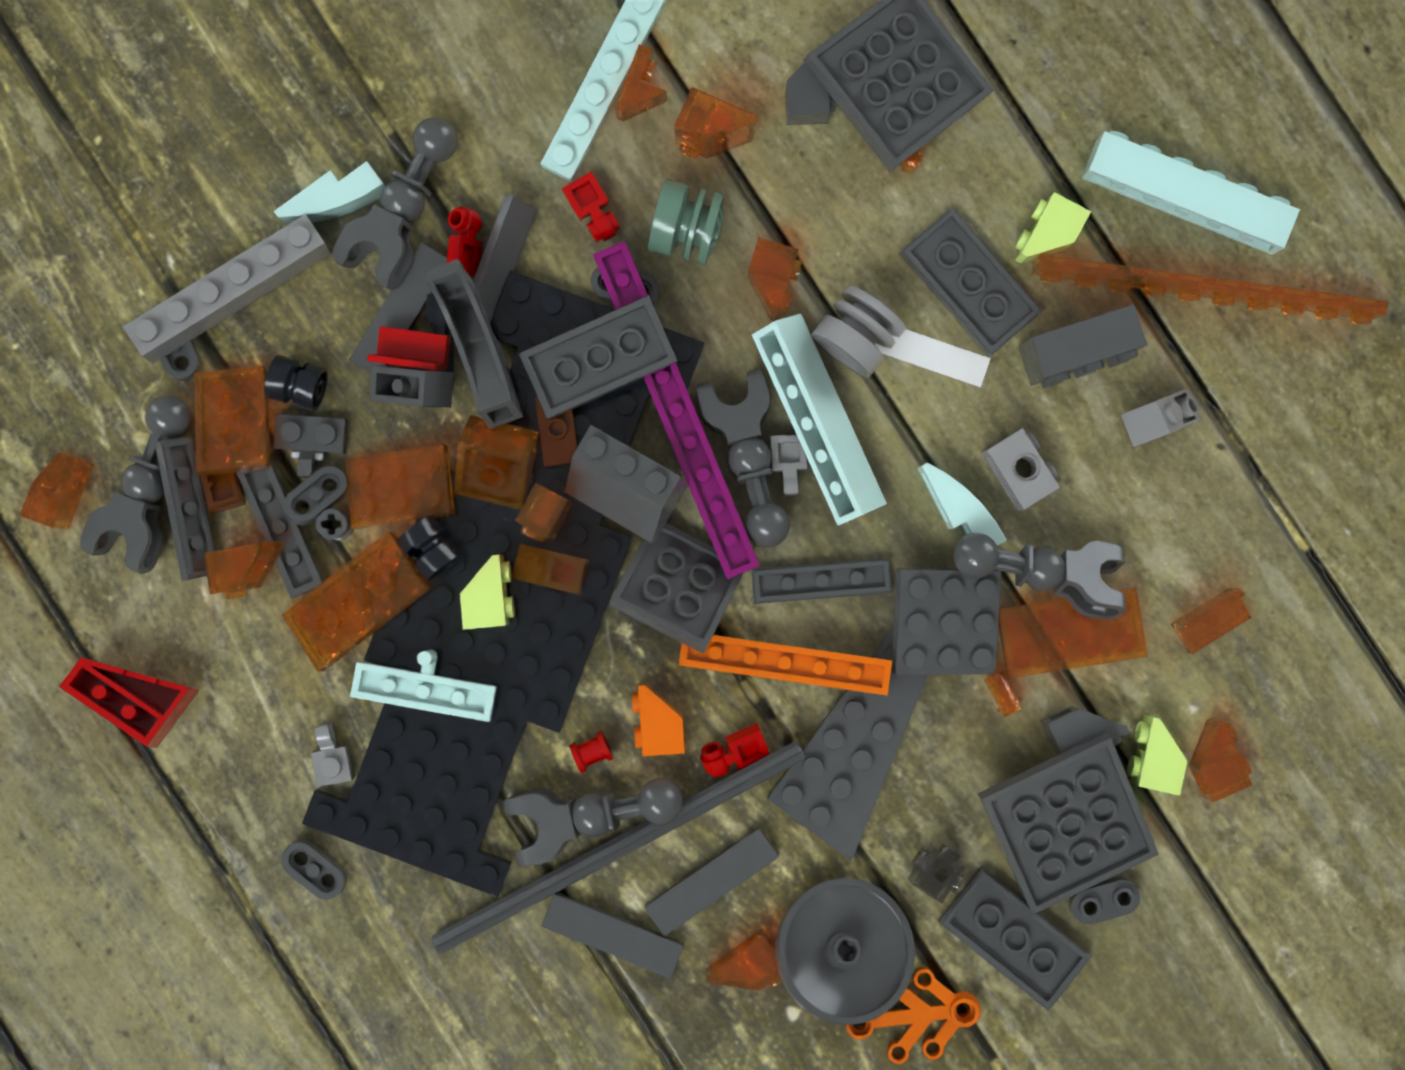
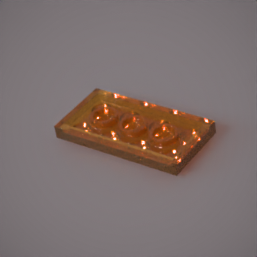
M389 531L282 614V617L316 671L324 672L431 589L414 567L412 559L407 558L396 544L398 538L395 533Z
M1137 588L1117 590L1123 592L1126 596L1127 611L1114 620L1082 616L1065 598L999 608L998 624L1007 678L1148 657Z

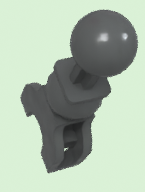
M432 117L423 120L417 125L413 134V145L417 153L404 175L394 170L392 175L397 180L389 182L382 190L380 198L381 207L374 204L367 215L356 218L344 226L333 249V257L337 264L346 268H355L368 253L377 250L380 253V258L375 271L376 279L381 286L389 290H395L401 286L414 264V252L410 245V237L415 228L409 222L416 220L422 214L425 205L424 195L430 198L432 194L424 186V183L434 164L448 160L457 148V134L448 121Z
M757 368L747 372L748 395L744 401L737 405H726L719 401L714 392L713 385L710 383L697 384L696 391L704 424L726 439L728 448H730L727 455L728 465L731 471L738 476V485L746 484L752 505V509L745 521L747 535L755 544L762 547H773L780 544L789 533L790 520L782 507L772 503L766 478L772 476V470L769 468L772 458L768 445L762 440L760 425L768 414L771 400L762 371Z
M170 395L154 399L147 407L145 422L151 435L143 457L129 456L128 460L135 463L128 466L122 475L121 488L124 494L114 492L112 500L108 505L98 508L89 515L80 541V546L84 552L93 556H99L108 553L116 539L123 535L127 542L126 566L139 574L148 573L154 568L165 542L163 530L158 523V514L161 507L153 504L164 495L154 442L180 438L189 430L192 422V414L188 405L180 398Z
M970 533L963 536L954 548V563L958 570L968 577L982 578L994 570L1014 573L1016 586L1021 587L1026 582L1031 588L1039 591L1053 589V595L1064 597L1078 613L1086 617L1114 620L1127 611L1124 593L1108 587L1101 578V574L1116 572L1125 563V552L1121 546L1094 540L1087 543L1081 550L1073 551L1066 549L1060 555L1052 548L1036 547L1033 549V544L1027 543L1019 553L998 549L994 540L985 534Z
M655 778L645 783L638 795L615 799L614 793L611 791L604 796L599 793H586L577 800L576 798L563 800L555 793L539 788L512 795L504 800L503 803L508 815H527L535 820L538 826V839L533 843L524 845L515 853L518 866L523 867L550 862L566 847L569 840L576 839L581 834L587 837L601 836L608 830H616L620 826V820L643 815L644 818L653 823H668L680 813L683 798L680 789L674 782L665 778Z

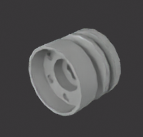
M848 285L842 293L844 300L837 299L833 305L842 317V320L825 315L811 335L825 351L843 365L869 378L884 359L875 344L877 343L891 349L896 343L892 336L900 337L906 327L899 317L880 299L855 286Z

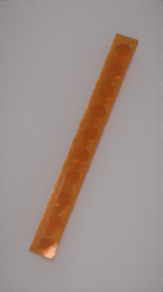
M1041 254L1033 261L1031 275L1041 276V281L1049 283H1060L1062 279L1074 280L1075 285L1079 287L1092 288L1096 287L1097 283L1110 285L1109 290L1116 292H1130L1131 288L1142 289L1144 290V295L1154 297L1165 296V293L1178 294V299L1183 301H1199L1200 297L1213 299V304L1220 306H1232L1234 302L1246 303L1247 308L1251 310H1268L1269 307L1281 308V313L1288 315H1302L1303 311L1316 313L1315 317L1319 319L1333 320L1337 319L1338 316L1350 317V322L1355 324H1371L1372 320L1386 315L1388 301Z

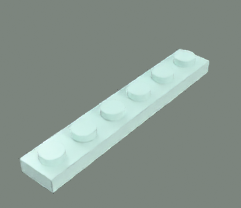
M625 0L540 163L542 168L571 183L573 182L658 19L666 0Z

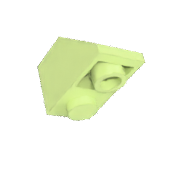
M1055 192L1046 201L1040 199L1031 215V218L1036 220L1030 231L1024 229L1015 245V248L1020 250L1015 261L1024 263L1067 250L1075 243L1091 211Z
M492 555L460 593L463 630L510 625L509 618L515 617L513 596L507 597L506 583L512 581L511 565L509 561L504 562V555Z
M1144 714L1143 720L1138 722L1135 729V741L1138 744L1135 756L1132 755L1128 762L1127 774L1130 776L1129 782L1139 787L1180 796L1187 760L1161 719Z

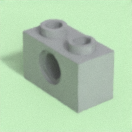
M1023 428L981 452L1017 511L1025 510L1060 488L1056 482L1059 476L1055 468L1048 461L1044 463L1037 452L1040 450L1038 441L1031 432L1026 433ZM1019 459H1024L1030 464L1031 471L1026 478L1019 476L1016 472L1015 465Z

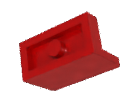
M380 326L377 354H368L367 361L433 371H445L448 368L451 336Z

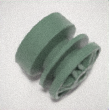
M665 179L652 223L648 251L671 256L677 242L683 243V260L689 261L693 248L698 247L700 250L697 264L706 266L708 258L716 248L724 219V194L715 192L711 207L706 206L707 189L702 188L695 202L688 201L689 184Z

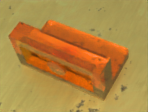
M1228 588L1171 623V626L1189 654H1194L1252 618L1240 599L1245 595L1242 588Z

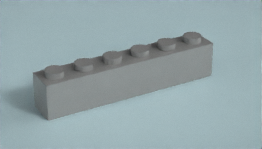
M304 214L124 325L123 328L141 356L154 364L163 356H167L171 351L179 346H183L187 341L196 338L331 253L307 215Z

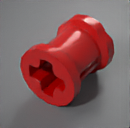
M602 730L597 732L594 738L578 745L575 742L569 745L573 759L581 773L586 772L588 766L604 759L608 761L614 759L610 745Z

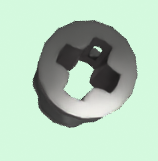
M332 508L324 510L316 518L315 523L317 532L323 538L337 541L350 537L355 526L354 520L349 513ZM341 521V528H336L335 530L329 528V522Z

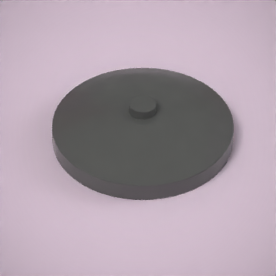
M840 878L817 883L794 899L781 919L776 936L775 956L777 969L784 987L802 1009L826 1022L850 1025L871 1021L886 1013L898 1002L912 976L915 946L910 924L902 909L892 897L871 883L858 879Z

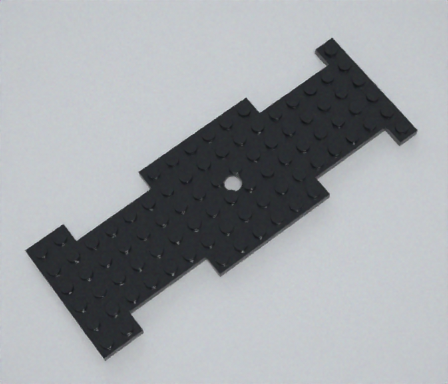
M509 272L490 325L498 341L518 348L510 368V374L523 417L498 427L487 429L470 477L439 465L436 466L415 524L425 517L433 515L444 529L443 538H451L463 555L445 571L426 582L414 567L415 558H407L403 554L364 658L365 661L373 664L420 672L421 665L417 661L418 654L426 650H434L437 653L434 675L497 686L492 719L490 722L384 703L349 799L345 800L319 789L315 790L302 824L498 897L500 895L511 861L479 850L527 721L560 733L633 538L601 526L603 514L564 492L571 464L544 467L535 402L537 394L519 353L613 312L615 309L516 272ZM664 328L678 360L676 365L688 391L705 342ZM644 378L573 409L578 446L590 425L630 447L648 397H651ZM492 555H504V562L509 561L511 565L512 581L506 583V587L511 596H513L515 617L509 618L510 625L463 630L460 593Z

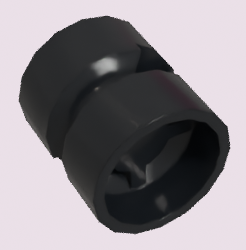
M277 355L272 360L266 375L265 397L283 403L293 400L294 406L315 412L319 408L326 391L328 371L326 368L309 363L301 367L298 360Z
M429 515L413 525L396 540V544L407 558H415L414 567L426 582L445 571L463 555L451 538H443L444 529L433 515Z

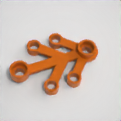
M920 966L914 970L912 975L915 985L921 990L928 989L944 1004L930 1006L906 988L899 1000L909 1008L887 1011L883 1015L865 1022L862 1026L857 1027L850 1024L846 1025L850 1036L861 1040L868 1038L874 1028L910 1024L899 1040H893L887 1046L889 1059L895 1064H902L906 1062L910 1049L931 1022L945 1020L935 1036H927L921 1043V1049L925 1057L930 1060H936L942 1056L943 1047L959 1027H970L978 1021L981 1014V1006L977 998L966 991L953 993L935 979L930 968ZM921 973H928L930 978L926 983H919L918 976ZM961 1003L968 1004V1010L964 1014L957 1012V1006ZM929 1043H937L938 1049L936 1052L930 1053L926 1051ZM895 1047H902L904 1049V1053L900 1057L892 1055V1050Z

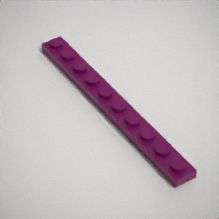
M625 241L593 254L615 310L648 296ZM676 363L644 377L684 477L689 483V489L726 578L730 579L759 567V562Z

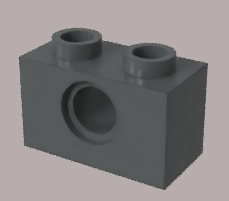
M372 366L370 401L420 407L451 408L454 372Z

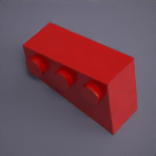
M85 658L78 660L59 686L62 690L146 747L158 748L199 692V690Z

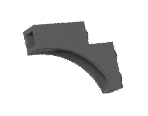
M459 259L443 263L436 268L425 271L427 283L440 306L459 351L478 414L489 429L523 417L504 349L492 332L483 298Z

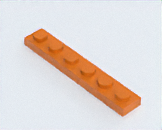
M713 635L704 654L682 643L679 665L888 696L892 660Z

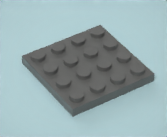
M881 0L810 52L804 59L810 70L889 172L994 91L925 0Z
M1103 733L978 793L1032 915L1159 855L1114 743L1107 733Z

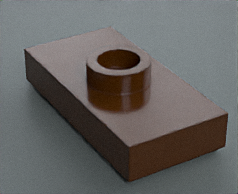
M535 397L544 467L571 464L573 454L578 447L573 409L549 420L538 397Z
M228 438L194 447L208 511L211 514H216L246 505L242 485L235 472L238 469L231 441Z

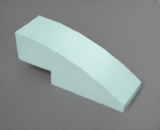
M366 161L340 181L331 171L327 172L277 208L274 213L287 225L304 214L307 215L311 223L330 220L352 213L381 198L382 190L386 186Z
M929 463L917 468L948 529L962 525L966 534H985L992 538L997 546L1007 541L995 519L966 487Z

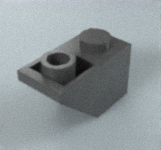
M804 62L786 83V125L828 124L830 112L836 111V102Z
M1073 706L1040 720L1056 755H1060L1103 733H1107L1111 737L1115 746L1122 742V736L1130 733L1125 725Z

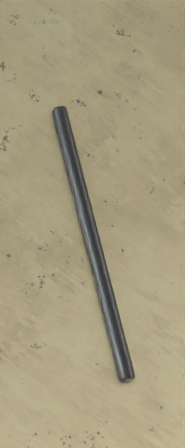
M797 741L786 745L684 800L680 813L672 821L657 824L647 820L432 936L434 948L439 954L449 951L794 766L806 758L802 747Z

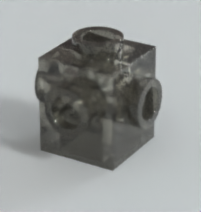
M930 843L927 849L922 847L912 861L914 869L908 876V879L912 885L942 904L949 892H956L965 877L962 872L965 867L958 861L960 854L943 843L940 848Z

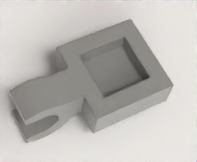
M797 435L770 436L772 472H782L783 497L797 496V471L807 470V456Z
M334 723L319 725V727L315 728V736L320 750L311 752L317 787L352 781L354 774L348 744L337 745Z

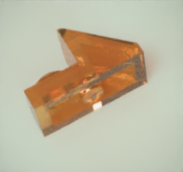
M638 45L615 108L616 117L620 121L624 122L667 101V92L665 90L645 83V81L651 83L657 65L656 62H653L651 48Z

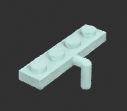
M426 650L418 654L417 661L421 665L420 672L361 661L356 662L350 697L490 722L492 719L497 686L434 675L437 663V653L434 650Z

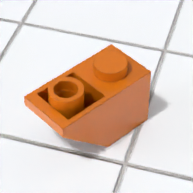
M639 683L638 692H632L633 713H640L641 726L634 727L635 747L642 748L643 756L685 754L683 715L647 683Z

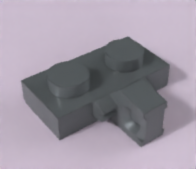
M276 414L273 449L291 450L292 458L298 459L297 476L309 478L317 471V460H325V453L346 454L348 420Z

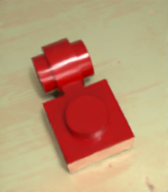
M592 171L561 188L579 221L591 216V222L586 224L596 243L600 240L606 242L616 236L615 232L620 229V226L611 211L604 213L603 210L601 211L602 208L609 205V200Z
M460 206L453 209L448 216L449 226L458 235H449L447 263L459 259L468 275L475 276L481 261L482 242L475 240V235L482 227V219L477 211Z
M756 723L726 736L725 739L729 746L727 748L718 742L706 744L701 749L700 760L707 773L713 777H719L726 774L734 762H736L740 771L770 755V752Z

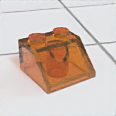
M692 87L674 125L676 145L680 146L679 150L689 157L698 158L700 155L704 158H710L752 142L755 136L757 115Z
M470 415L458 441L454 494L522 510L536 457L539 432L509 424L489 429L481 417Z

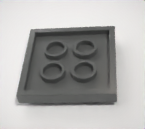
M666 523L654 544L643 538L608 605L704 654L743 573L727 579L713 546Z
M897 568L891 672L895 675L995 674L1001 571L994 570L985 577L971 578L962 574L958 568Z

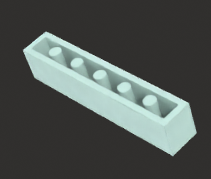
M1104 131L1096 140L1081 177L1082 179L1273 255L1285 248L1300 209L1290 206V201L1279 196L1268 197L1258 193V189L1253 185L1247 183L1236 184L1228 181L1226 176L1218 171H1203L1193 167V162L1182 157L1171 158L1163 155L1161 150L1153 145L1133 143L1129 141L1127 135L1121 132Z
M801 313L776 320L752 334L837 525L839 526L886 505L885 498Z

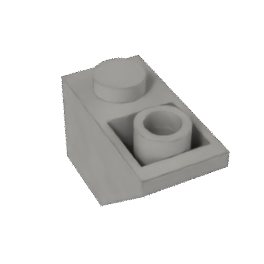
M1188 388L1121 414L1133 447L1165 436L1201 420L1198 414L1199 407L1197 401L1190 395Z

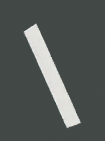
M905 329L900 337L892 336L896 343L891 349L877 343L875 344L882 354L978 387L982 385L991 359Z

